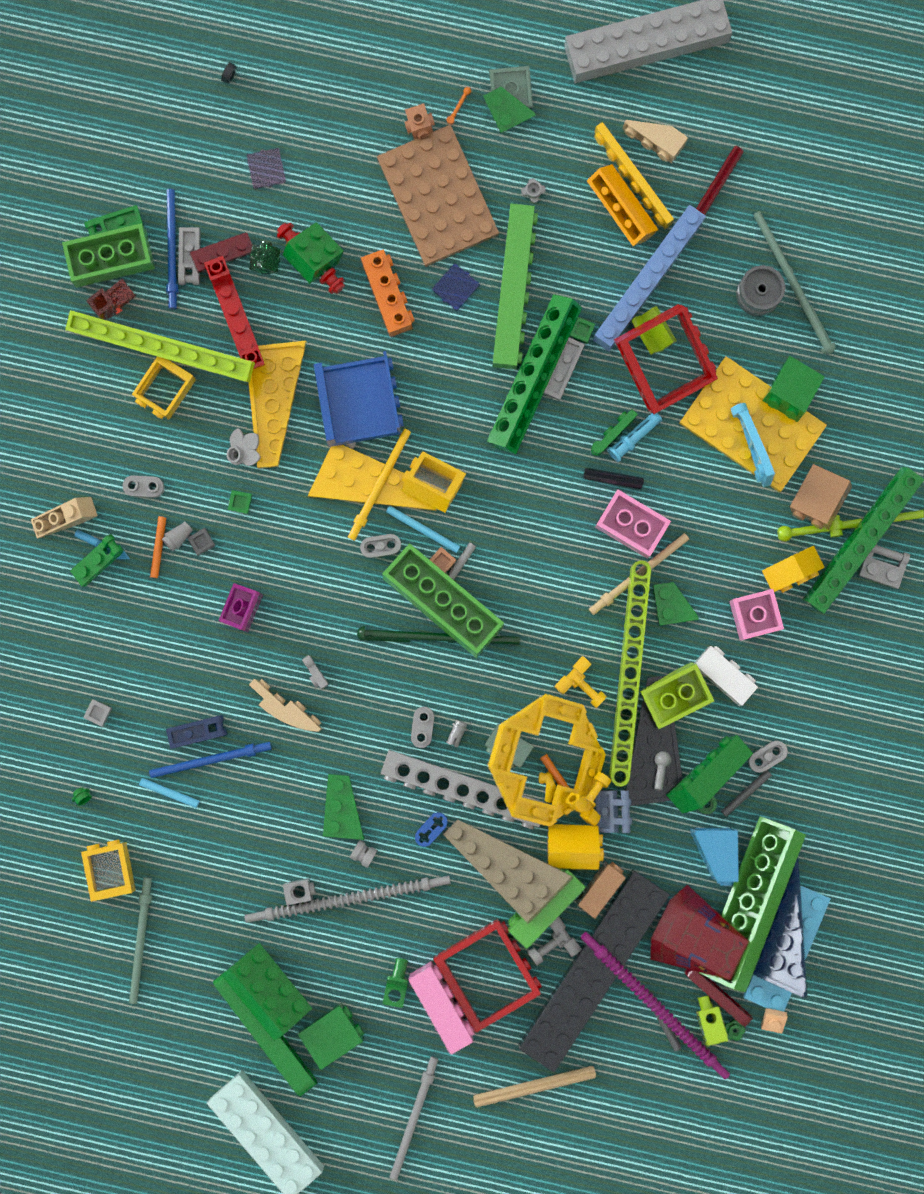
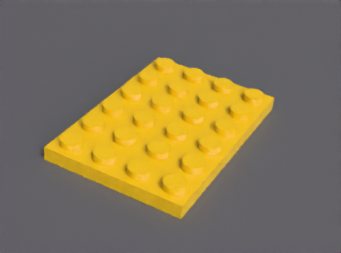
M725 356L716 369L718 379L702 389L679 424L755 475L754 471H756L740 420L737 417L734 418L730 410L737 404L746 403L751 419L775 472L772 483L769 486L780 493L827 425L807 411L797 422L788 418L777 409L771 408L762 401L770 386Z

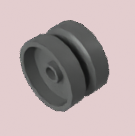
M761 265L751 268L745 273L737 286L736 298L741 309L753 316L767 315L775 310L785 293L784 278L779 271L770 266Z

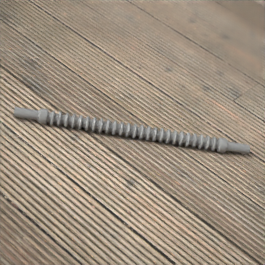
M444 876L434 879L426 877L422 878L421 881L416 879L414 883L410 881L409 884L404 882L403 885L398 883V886H395V884H392V887L387 885L386 888L381 886V889L375 887V890L370 888L369 891L364 889L362 893L357 891L356 894L352 892L351 895L348 893L345 896L340 894V897L334 895V898L328 896V899L323 897L322 900L317 898L315 902L311 900L309 903L306 901L304 904L287 905V907L282 905L281 908L276 906L275 909L270 907L266 908L265 911L246 914L245 922L249 923L264 919L272 921L275 917L280 919V916L285 918L286 915H289V917L292 914L297 916L298 913L303 915V912L308 914L310 910L315 912L316 909L321 911V908H324V910L327 907L332 909L333 906L338 908V905L344 907V904L349 906L350 903L355 905L357 901L361 904L363 900L365 902L368 899L373 901L374 898L379 900V897L385 899V896L391 898V895L396 897L397 894L402 896L403 893L408 894L410 891L414 893L415 890L418 892L421 889L429 891L432 887L451 884L450 877Z

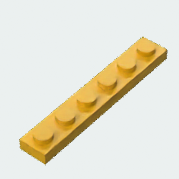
M602 122L597 125L594 133L597 143L600 146L603 145L607 150L606 154L609 159L617 163L620 174L624 178L627 177L631 182V189L642 197L643 205L647 210L650 209L653 212L656 223L667 229L674 221L672 215Z

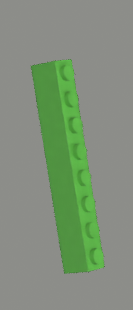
M510 203L492 367L517 370V364L522 362L523 352H519V344H524L525 332H521V325L526 324L527 312H523L524 304L528 305L529 292H525L526 284L530 285L531 272L527 271L528 265L533 263L534 253L530 252V245H535L536 233L532 232V226L537 225L538 213H534L535 206Z

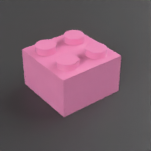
M773 589L729 601L740 641L784 629Z

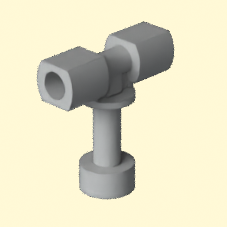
M559 916L550 925L554 932L551 934L553 939L538 950L533 947L527 952L536 966L544 961L542 957L556 946H559L560 949L564 947L571 957L582 950L574 937L568 935L564 929L566 926Z

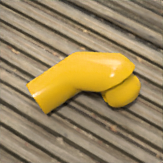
M549 772L539 773L538 781L540 784L545 783L546 785L545 802L552 803L556 790L555 782Z

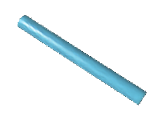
M389 506L386 510V513L451 551L458 552L460 546L392 506Z

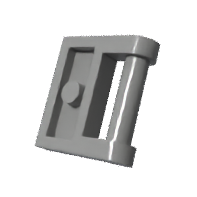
M876 544L863 561L858 576L894 589H899L910 554L905 552L902 554ZM874 553L897 560L899 561L898 567L876 560L872 556Z

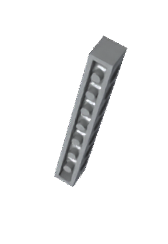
M388 750L381 774L385 775V780L396 783V780L403 781V786L415 789L416 786L424 788L423 792L435 796L436 793L444 795V800L454 803L456 799L463 802L462 806L474 809L475 806L483 808L482 812L494 816L495 813L503 815V820L514 823V820L522 822L521 826L534 829V826H540L538 823L512 817L508 808L499 809L496 806V802L499 798L503 797L498 786ZM402 764L409 766V775L401 776L398 772L399 766ZM419 772H428L430 776L429 781L426 783L420 782L418 780ZM440 778L448 779L449 787L443 790L438 787L437 782ZM465 784L468 786L469 793L466 796H460L457 793L459 785ZM480 791H485L489 795L488 800L484 803L479 802L476 798ZM522 795L523 798H527V799H531V800L543 802V801H540V800H537V799H534V798H531V797Z

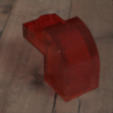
M121 279L107 291L101 288L86 301L98 317L109 319L122 311L121 308L136 297V295L127 283Z

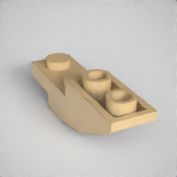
M254 679L249 684L264 698L259 706L278 720L308 731L320 732L323 729L319 726L322 722L314 715L311 717L304 712L306 708L298 700L296 703L290 701L285 705L284 702L286 700L278 693L274 695L268 690L270 685L263 679L260 681Z

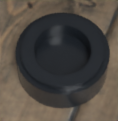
M231 62L227 64L221 76V81L227 84L232 81L237 70L236 65Z

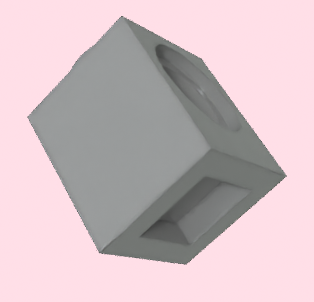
M309 878L283 884L286 905L311 901L313 895H316L314 882L310 883ZM296 886L304 887V896L300 897L296 895Z

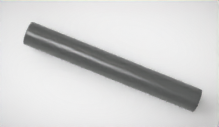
M768 770L764 771L722 809L721 813L725 817L731 814L772 776Z
M659 1015L656 1016L673 1050H680L682 1047L674 1032L671 1031V1028L667 1027V1024L663 1023V1020L659 1019Z

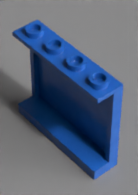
M383 351V357L327 367H323L322 363L314 364L328 447L401 434L400 427H404L402 414H397L400 402L398 395L394 396L393 389H397L395 376L391 377L390 370H394L392 358H387L386 351Z

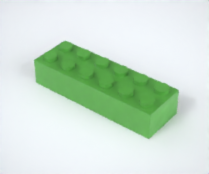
M410 543L382 573L384 581L475 658L483 652L504 627L503 621Z

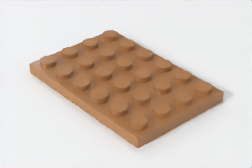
M451 125L429 133L430 135L427 138L415 139L377 156V160L425 267L499 235V231Z

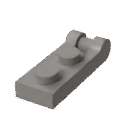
M179 227V285H186V283L200 285V272L197 273L190 256V252L200 249V228ZM186 269H193V275H186Z

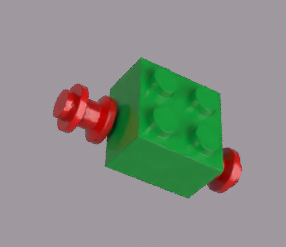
M317 222L298 233L293 231L294 225L292 223H283L277 229V238H284L287 241L283 256L309 284L321 277L319 282L321 284L326 283L329 286L328 292L330 294L341 292L345 287V279L343 277L337 278L335 275L336 269L333 267L339 264L344 250Z

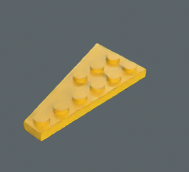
M306 341L258 346L265 365L253 370L249 383L253 431L259 436V446L256 451L260 454L261 458L257 462L258 469L279 466Z
M344 445L332 446L308 497L366 503L385 464ZM392 468L374 503L377 505L437 511L435 507L401 491L404 482L401 480L405 473ZM430 485L431 487H433V488H435V489H437V490H439V491L445 493V491H442V490H440V489H438V488H436V487Z

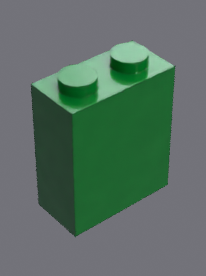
M789 356L781 366L762 401L771 408L782 412L788 418L798 422L808 409L825 376Z
M342 1003L301 1029L298 1033V1036L320 1070L364 1040V1030L359 1023H354L351 1018L353 1017L351 1010L347 1005L344 1007Z

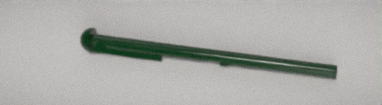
M361 626L357 630V637L361 641L411 642V640L448 641V643L456 642L447 633L365 630V626ZM496 636L490 643L519 645L520 637Z

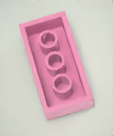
M431 961L410 973L409 981L449 1053L453 1054L473 1042L474 1029L469 1020L465 1021L462 1008L458 1001L455 1002L452 998L454 996L447 983L443 982V975L437 965H434Z

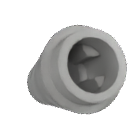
M184 522L165 533L162 541L171 551L180 548L193 530Z

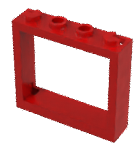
M680 304L614 339L647 410L652 414H656L718 379L716 366L712 361L710 362L707 356L709 354L708 348L704 343H701L699 338L701 333L698 327L693 325L691 321L692 314L688 311L687 307ZM677 315L704 374L656 400L628 341Z
M499 919L494 920L433 958L475 1033L541 995L539 988L542 985L537 976H531L529 972L532 969L526 958L522 959L518 953L521 950L515 939L510 940L508 926L504 921L500 922ZM497 930L532 991L480 1021L445 959Z

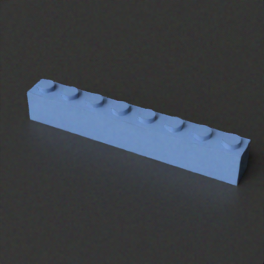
M689 204L598 329L593 338L594 342L610 352L616 344L614 339L624 333L632 322L631 319L637 315L701 227L706 218L704 214Z

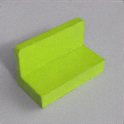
M656 306L643 315L634 317L631 321L636 328L661 313ZM666 321L640 335L651 355L662 352L677 342Z

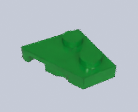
M503 87L483 95L500 133L535 116L531 109Z
M674 582L653 585L659 626L699 620L698 615Z

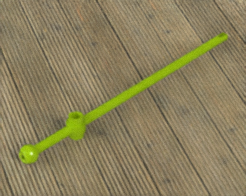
M924 510L899 513L893 522L924 518ZM837 515L829 530L824 527L819 529L815 526L792 529L788 526H781L777 530L778 539L787 542L794 536L830 532L831 538L843 536L842 530L856 528L862 519L840 521V515Z

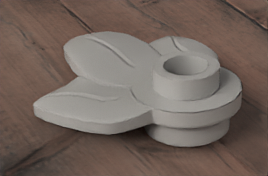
M237 428L230 436L231 447L227 451V459L234 465H241L242 463L248 466L254 465L261 458L260 454L256 451L259 446V436L256 433L243 435L242 431Z

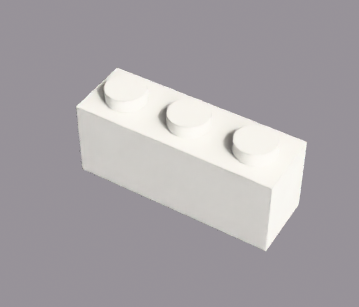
M712 646L707 647L694 663L697 664L702 675L738 706H742L758 688L754 684L756 680L747 673L746 675L739 671L740 666L733 660L728 661L723 657L725 653L717 646L714 648Z

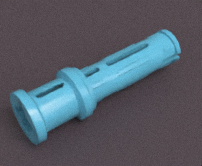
M651 413L630 433L622 435L616 444L612 447L609 446L607 448L609 455L616 462H620L623 455L628 451H632L635 444L662 422L661 416L658 413Z

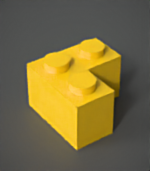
M813 545L762 570L770 588L774 592L781 590L783 593L793 588L792 583L794 582L800 585L818 576V571L825 567Z

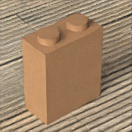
M813 464L790 505L793 516L802 521L804 519L811 521V524L816 528L822 529L824 527L829 530L852 488L851 481Z
M605 861L577 898V905L593 918H596L625 880V877L622 875L624 870L614 862L608 864Z

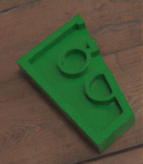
M328 774L323 837L364 840L350 776Z

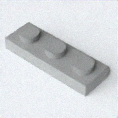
M568 338L544 391L545 395L560 401L585 344Z

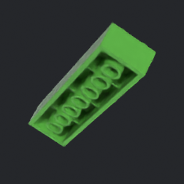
M762 816L759 817L738 871V882H734L721 915L749 941V944L731 980L699 972L700 974L731 989L746 993L806 834Z

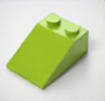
M691 662L640 691L658 729L714 702L697 664Z

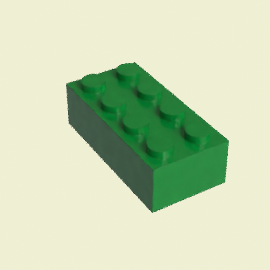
M260 943L221 975L274 1041L283 1036L313 1009Z

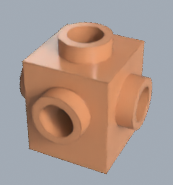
M424 103L405 109L408 121L404 123L408 134L412 133L414 139L427 138L430 135L429 133L433 132L431 126L435 125L432 114H427Z

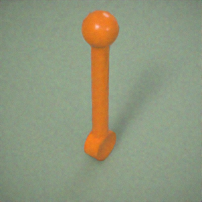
M470 87L464 88V94L452 115L447 117L449 125L454 124V117L467 95L471 93Z

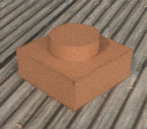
M442 547L430 559L444 573H447L457 561Z

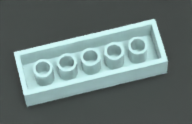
M243 1070L207 1102L209 1107L283 1194L300 1193L322 1173L324 1165Z

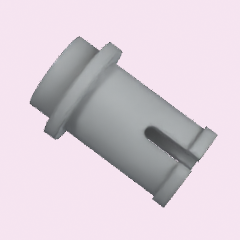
M456 719L455 723H452L453 728L446 743L459 747L464 731L468 730L466 728L468 724Z

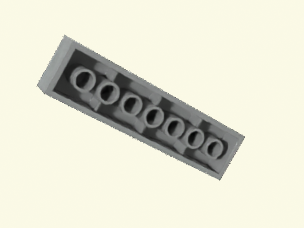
M700 0L565 36L564 47L574 83H579L729 43L732 30L723 0Z

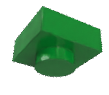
M578 317L569 337L588 344L595 324Z
M232 490L227 510L248 515L253 495Z

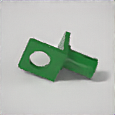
M395 959L393 975L387 977L383 1005L403 1008L408 980L405 979L408 960ZM392 990L400 992L401 998L399 1001L392 1002L389 999V993Z

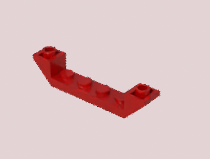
M221 256L204 262L240 358L255 362L253 370L264 366L265 363L224 257Z

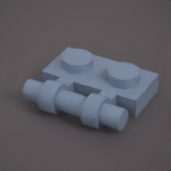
M601 790L595 798L596 812L601 815V819L596 825L599 828V833L619 832L618 825H622V833H630L632 818H630L629 805L632 804L631 799H629V790L621 791V799H617V790ZM618 806H621L622 818H618Z

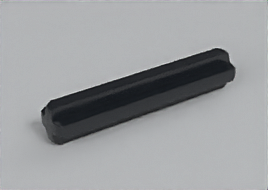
M585 468L583 478L587 480L642 489L644 479L641 477Z

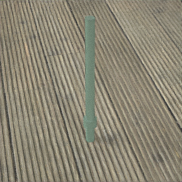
M150 877L143 878L142 893L139 894V903L141 904L129 997L130 1004H137L148 908L152 900V895L150 894L152 878Z

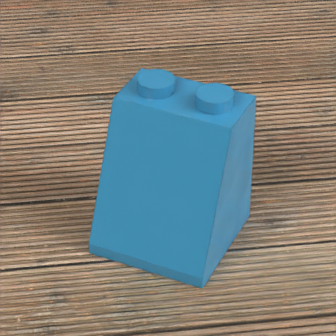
M690 828V833L711 878L722 886H732L733 882H738V830L733 828Z

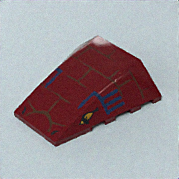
M686 885L669 901L651 937L650 960L731 980L749 941L689 885Z

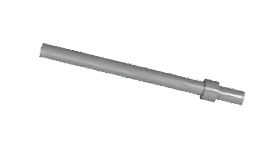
M434 1056L430 1057L427 1069L423 1071L421 1077L422 1083L390 1174V1178L393 1180L398 1179L429 1086L433 1084L435 1078L434 1071L439 1059Z

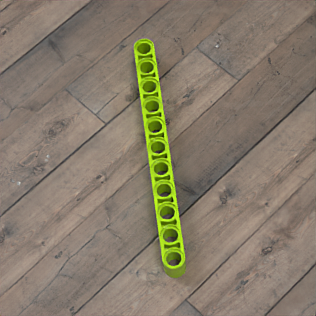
M643 560L633 563L629 575L609 770L611 782L619 787L629 782L651 576V567L649 563ZM639 564L645 567L646 572L643 576H639L635 571L636 566ZM636 585H640L643 588L644 592L640 597L636 596L633 592ZM635 605L641 608V615L639 617H634L631 613V609ZM632 626H636L639 629V635L636 638L631 637L629 634V629ZM631 646L637 650L635 658H630L627 655V650ZM629 667L635 670V676L631 679L625 676V670ZM626 688H630L633 691V696L628 700L623 697V691ZM623 709H629L631 712V716L627 720L621 718V711ZM626 729L629 736L626 740L621 741L618 734L621 730ZM620 750H625L627 753V757L623 761H618L616 758ZM618 771H623L625 775L621 782H617L614 779V775Z

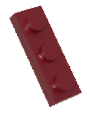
M245 232L192 251L190 256L197 273L206 270L204 262L223 256L227 263L252 254L255 250L248 233Z

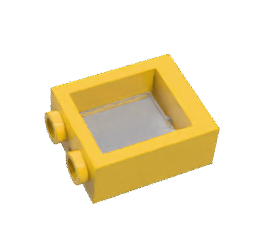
M422 451L419 458L414 457L410 465L411 471L406 470L401 481L404 482L401 491L446 513L460 489L466 473Z
M118 839L107 842L108 846L100 847L99 844L87 846L86 851L81 852L91 902L136 891L126 842L120 843Z

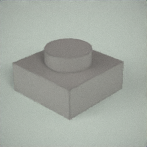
M92 699L83 718L104 727L112 708Z

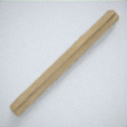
M589 1066L473 1096L476 1107H481L593 1079L596 1077L594 1067Z

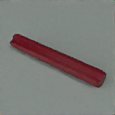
M734 146L696 209L705 215L742 156L744 150L739 146Z

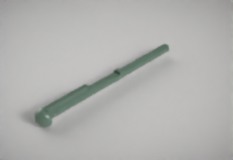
M761 211L756 212L753 216L823 346L820 351L824 354H831L835 350V342L831 343Z

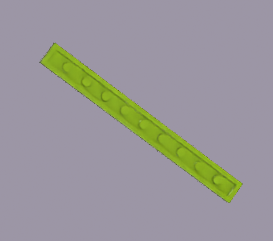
M71 310L65 330L249 383L255 364L252 361Z

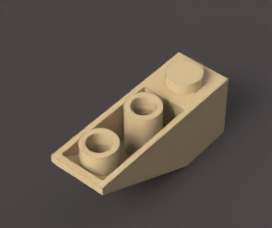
M626 120L623 126V130L628 137L639 140L644 148L647 150L652 149L665 162L669 161L672 163L686 145L688 139L680 131L668 125Z
M81 497L74 498L32 518L31 522L36 537L41 538L97 517L92 498Z

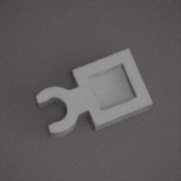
M308 655L302 659L312 675L310 680L316 688L319 686L321 689L327 687L329 683L311 656Z

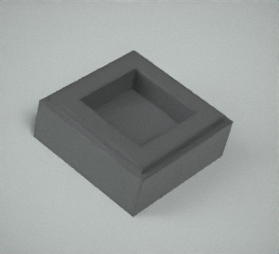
M206 528L187 538L197 556L216 546Z

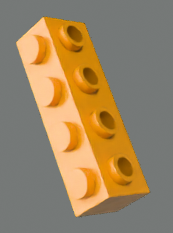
M612 164L599 168L587 180L632 246L646 242L659 230Z

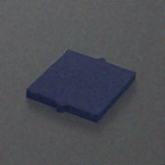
M454 263L432 288V291L442 298L443 303L446 302L458 311L480 284L469 275L468 271L465 272Z

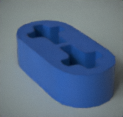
M441 812L432 814L415 834V841L418 845L422 847L429 846L446 828L448 820L445 814ZM443 817L442 823L444 825L442 827L438 825L433 830L431 828L435 822L433 818ZM431 830L432 832L428 836L430 840L428 842L425 840L420 842L421 836L419 833L422 832L424 834Z

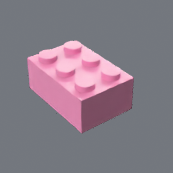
M617 490L595 528L648 559L671 521Z

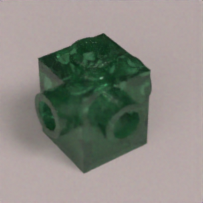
M265 241L252 246L249 270L264 275L277 273L280 262V248L274 247L272 243Z

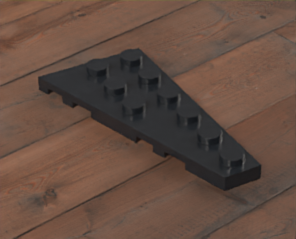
M664 676L647 678L645 688ZM644 699L642 701L633 748L630 779L626 785V790H629V799H631L632 804L629 806L671 801L667 794L682 781L675 722L658 729ZM665 751L671 756V763L665 770L663 790L657 791L654 790L658 767L655 763V756L658 752Z

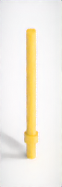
M404 429L366 503L360 514H357L353 521L355 524L348 535L349 539L355 541L361 528L365 527L368 521L366 518L411 434L409 430Z

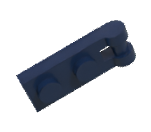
M223 715L166 729L170 749L228 735L227 730L223 726ZM210 724H215V732H210Z

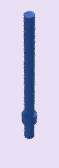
M167 189L168 284H166V293L168 294L169 309L175 310L177 309V294L179 293V286L176 284L175 190Z
M271 742L254 745V743L245 745V748L149 770L151 778L242 756H256V753L272 750Z

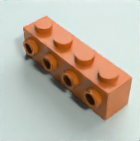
M384 249L361 257L362 265L389 336L392 337L413 329L412 322H415L411 310H406L405 304L408 302L404 291L400 292L397 285H400L397 273H392L391 266L394 265L390 254L386 255Z

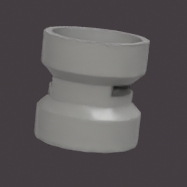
M359 840L349 858L354 861H360L362 866L368 868L378 850L373 847H367L363 841Z

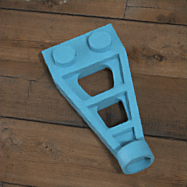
M746 403L737 404L730 410L733 417H737L740 420L756 471H754L758 483L761 482L763 487L769 486L775 475L770 459L751 419Z

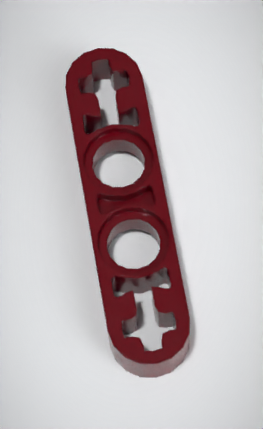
M688 969L684 971L691 981L740 1024L746 1027L752 1021L753 1017L710 978L697 971Z

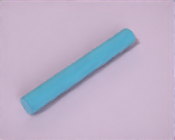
M142 778L139 786L194 808H197L199 805V800Z

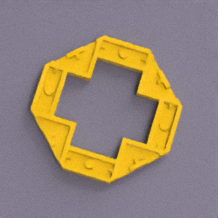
M544 694L499 725L488 767L512 817L551 827L557 822L558 818L573 811L566 803L570 793L574 792L581 797H587L596 783L593 778L597 772L602 771L606 754L603 747H600L597 741L598 736L585 714L587 711L584 705ZM544 716L572 723L573 728L568 744L585 749L574 789L557 785L552 805L523 798L522 794L527 777L510 772L521 731L539 736Z

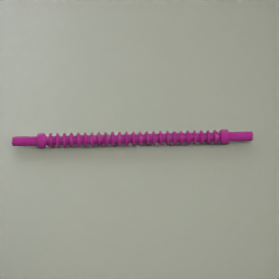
M587 932L582 934L581 939L595 952L594 955L598 959H602V963L606 962V967H610V971H614V975H618V979H622V983H626L627 987H631L630 990L635 991L634 994L636 996L639 995V999H643V1003H647V1007H651V1011H655V1015H659V1019L663 1020V1023L667 1024V1027L671 1028L675 1035L679 1036L697 1056H700L699 1058L708 1067L711 1066L723 1079L729 1077L730 1073L717 1061V1057L710 1053V1050L706 1049V1046L702 1045V1042L698 1041V1038L694 1037V1034L690 1033L689 1029H685V1025H681V1021H677V1017H673V1013H669V1009H665V1005H661V1001H657V997H653V994L649 993L648 989H644L645 986L640 985L641 982L636 981V977H632V973H628V969H624V965H620L619 960L615 961L616 957L612 956V953L608 952L604 945L600 946Z

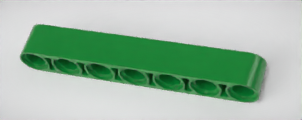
M221 975L213 981L216 989L294 1092L301 1097L318 1084L314 1075L286 1038L281 1036L274 1041Z

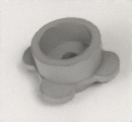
M530 179L526 187L522 188L521 193L523 196L529 197L532 203H536L539 196L545 193V187L535 179Z

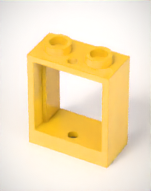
M157 356L132 395L136 398L135 402L141 407L146 408L148 406L153 409L152 413L158 418L163 419L165 417L170 420L196 379L170 360ZM162 367L185 382L166 411L144 397V394Z

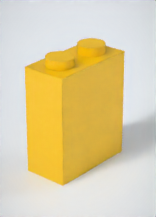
M563 824L548 826V865L563 869L599 870V861L604 859V849L600 848L603 845V834H599L598 826Z

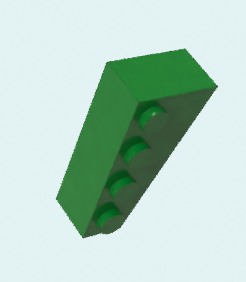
M738 735L724 737L718 743L719 746L709 752L706 758L667 794V797L682 814L703 808L753 755L752 751Z

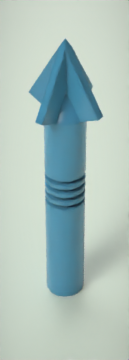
M79 529L74 534L75 537L95 547L102 542ZM124 551L117 559L130 558Z

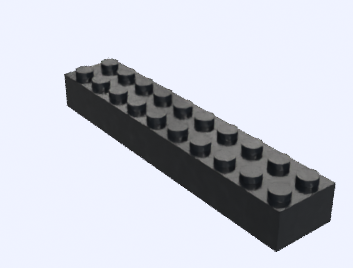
M632 869L590 936L600 946L604 945L608 952H611L612 956L616 957L615 961L619 960L620 965H625L670 894ZM586 943L583 944L582 950L577 953L518 1044L521 1051L553 1073L617 977V975H614V971H610V967H606V962L602 963V959H598L594 955L595 952Z

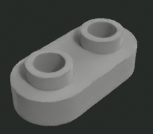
M129 476L123 481L122 485L124 492L131 497L157 498L165 490L163 481L152 476ZM132 482L136 483V487L134 489H130L129 487ZM152 483L156 484L155 490H150Z
M394 534L368 537L360 545L362 554L367 558L395 555L401 549V541ZM391 541L395 543V547L392 549L387 547V544ZM369 545H374L375 549L374 551L369 552L367 550V547Z
M428 707L418 708L413 716L411 741L418 748L427 747L432 740L434 713ZM422 713H426L428 715V719L426 721H422L420 719V715ZM421 733L425 735L423 742L417 739V736Z
M781 741L768 743L755 751L748 759L750 769L759 773L768 770L786 758L788 753L787 747ZM775 747L779 749L777 755H774L772 752ZM757 758H760L762 761L760 766L755 764Z

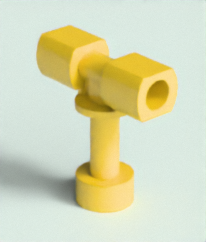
M582 656L572 666L573 670L567 676L564 675L554 687L564 695L571 686L574 688L579 686L592 699L590 703L597 708L607 696L602 691L597 693L583 680L586 677L583 673L592 664Z
M597 772L593 778L596 783L587 797H581L579 794L572 792L566 799V803L573 810L580 812V817L592 826H596L601 819V815L593 809L596 806L593 801L603 787L608 788L612 781L601 772Z

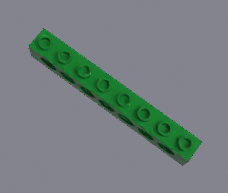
M553 294L503 407L498 414L493 429L489 434L487 442L495 448L516 455L583 308L574 299Z
M901 467L804 596L803 601L818 612L825 613L923 483L924 479L909 467Z

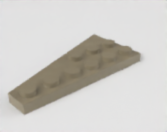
M457 820L443 834L527 923H530L573 879L572 876L460 820Z

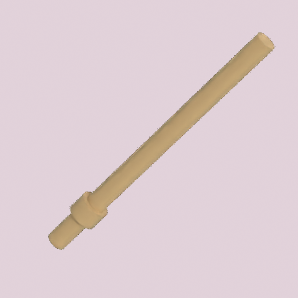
M685 533L648 561L647 563H649L651 569L686 543L689 537ZM644 566L636 571L639 576H643L646 572ZM629 577L609 593L603 594L600 600L589 608L592 615H595L605 606L611 605L617 596L628 589Z

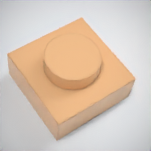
M766 1008L761 1022V1029L782 1034L787 1021V1012Z

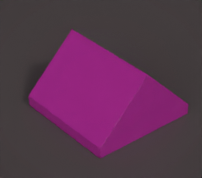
M233 583L218 621L249 632L263 594Z

